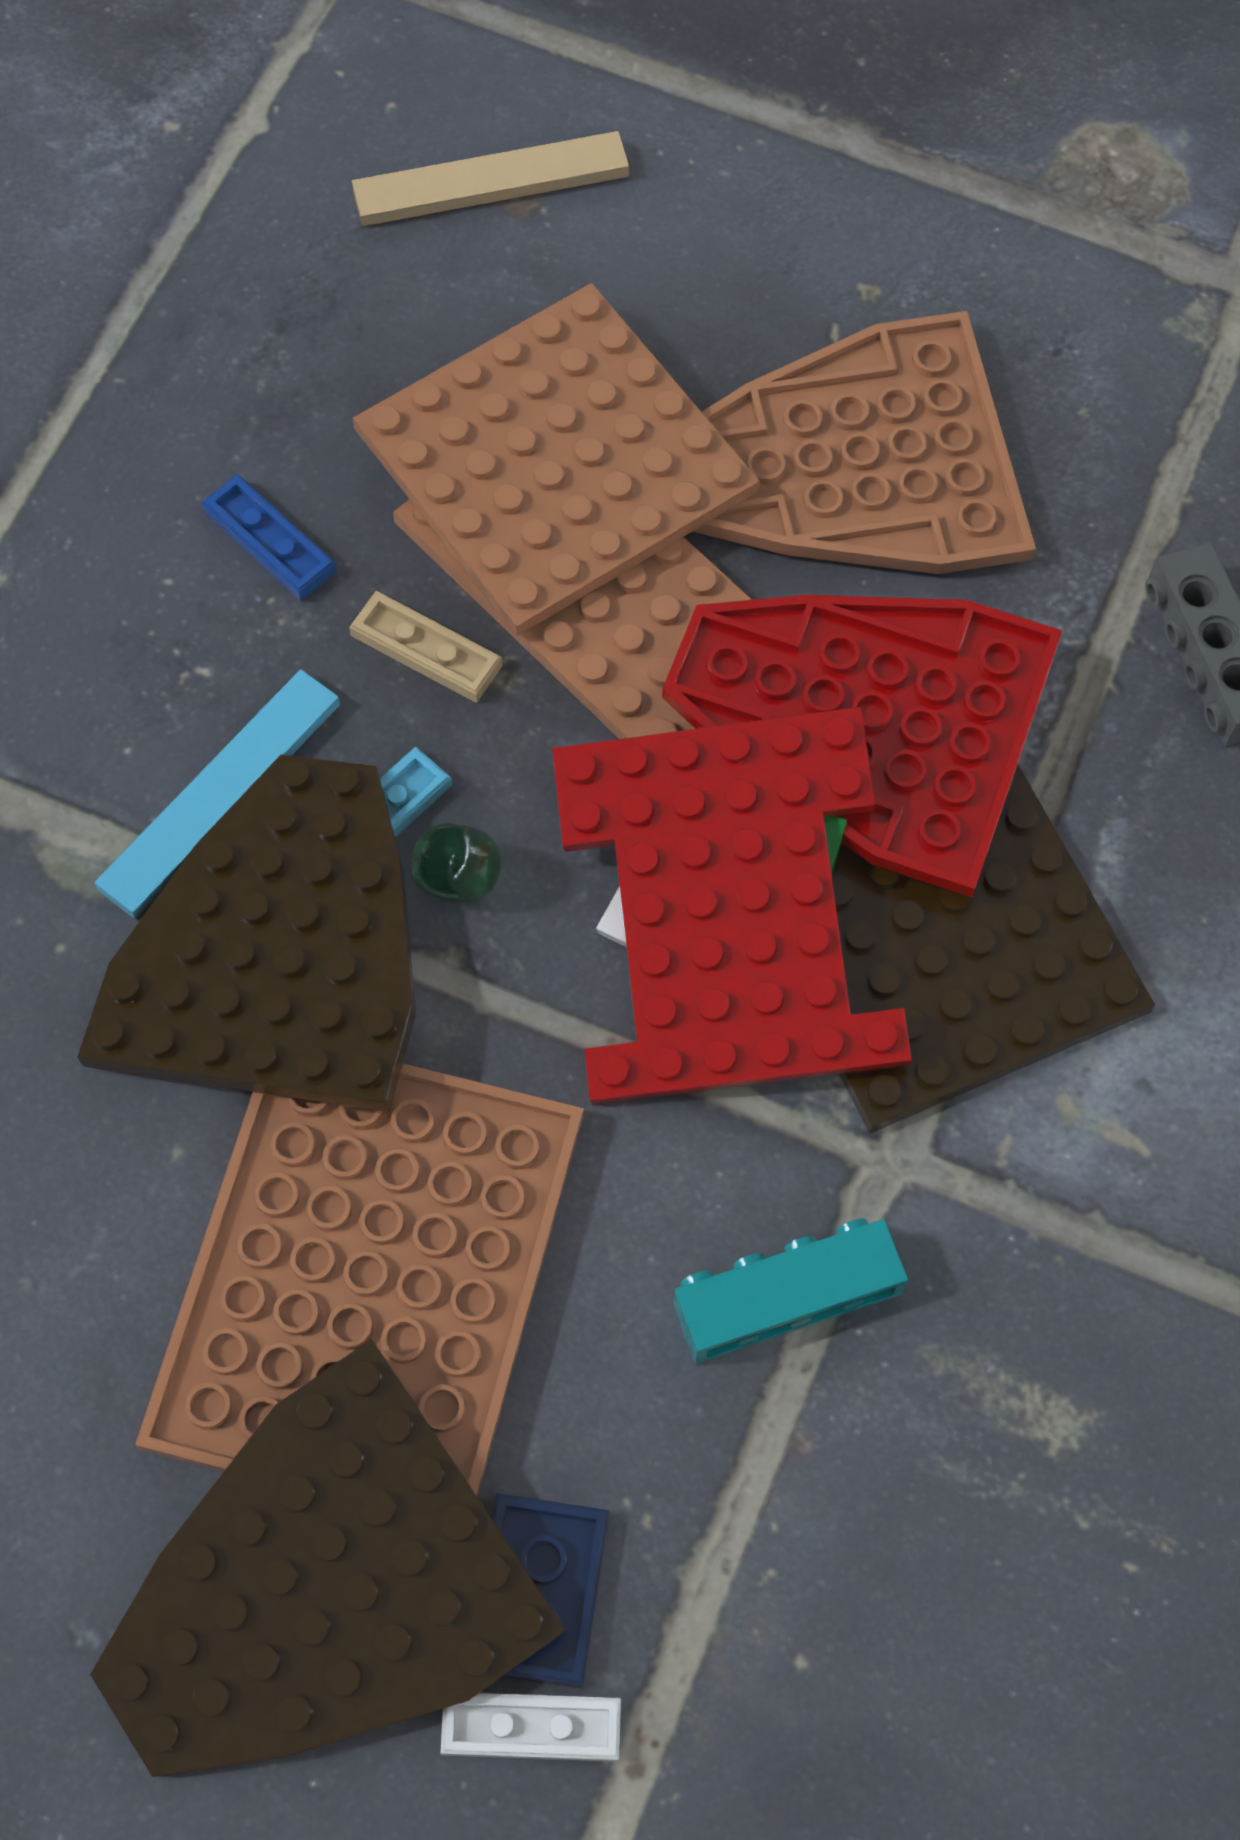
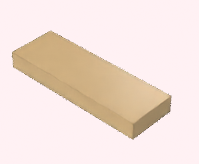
M375 591L349 627L350 635L353 638L475 703L479 701L503 666L501 656L378 591Z

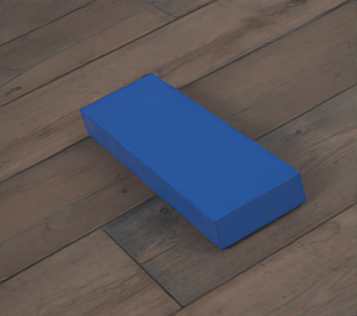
M236 474L201 502L203 512L300 601L337 572L336 563L239 474Z

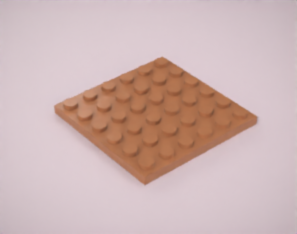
M592 283L353 417L355 431L516 636L521 635L759 491V479Z

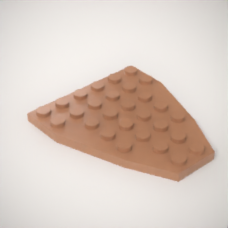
M967 311L872 325L746 383L702 411L703 415L759 479L760 483L757 493L692 532L783 555L931 574H944L1033 560L1036 552L1035 543Z

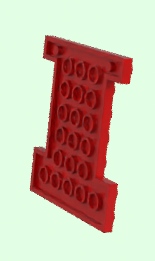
M861 707L552 748L564 851L570 852L615 846L634 1008L637 1042L584 1049L589 1098L592 1105L911 1065L912 1059L904 1008L851 1015L824 817L875 811Z

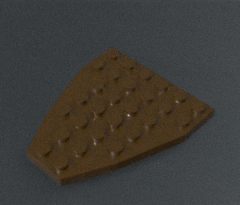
M280 755L196 843L109 962L77 1056L83 1067L390 1112L415 1021L416 1009L404 869L377 767Z
M370 1339L273 1407L160 1553L90 1675L151 1776L156 1777L288 1757L470 1701L565 1633L566 1630L375 1342Z

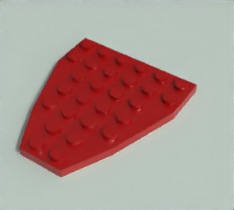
M798 595L700 604L695 607L662 690V698L695 729L861 707L875 811L836 816L847 820L842 843L872 865L972 898L1063 630L961 599Z

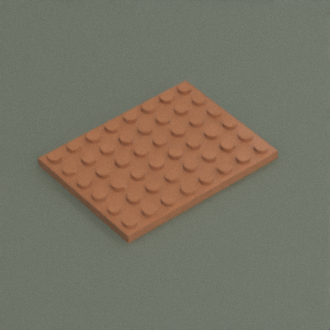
M407 1064L402 1065L390 1112L253 1092L135 1443L137 1449L224 1472L277 1403L372 1339L478 1497L583 1120L584 1108Z

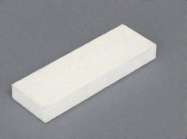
M480 1693L470 1701L443 1709L440 1754L441 1756L619 1762L621 1698Z

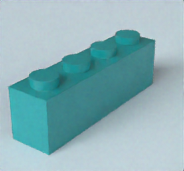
M866 1218L852 1220L838 1227L836 1235L818 1241L813 1235L805 1236L787 1244L784 1247L786 1252L765 1258L763 1253L751 1254L734 1262V1269L714 1276L711 1270H705L684 1278L680 1282L681 1287L674 1290L673 1305L695 1365L902 1295L908 1278L884 1219L869 1224Z

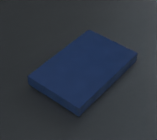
M496 1493L492 1520L566 1630L565 1633L503 1677L583 1689L609 1510Z

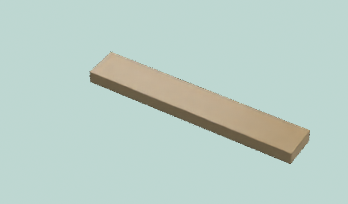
M619 131L355 179L352 180V188L363 227L629 177V164Z

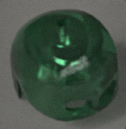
M453 823L434 826L426 830L419 837L414 847L411 861L413 880L421 890L444 901L468 903L480 900L493 890L498 881L501 871L499 847L489 834L474 827ZM430 842L427 851L423 855L424 848Z

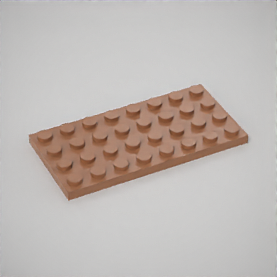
M410 499L393 511L394 523L616 737L624 739L695 729L662 698L664 683L695 607L700 604L752 599L685 537L680 538L521 635L516 636Z

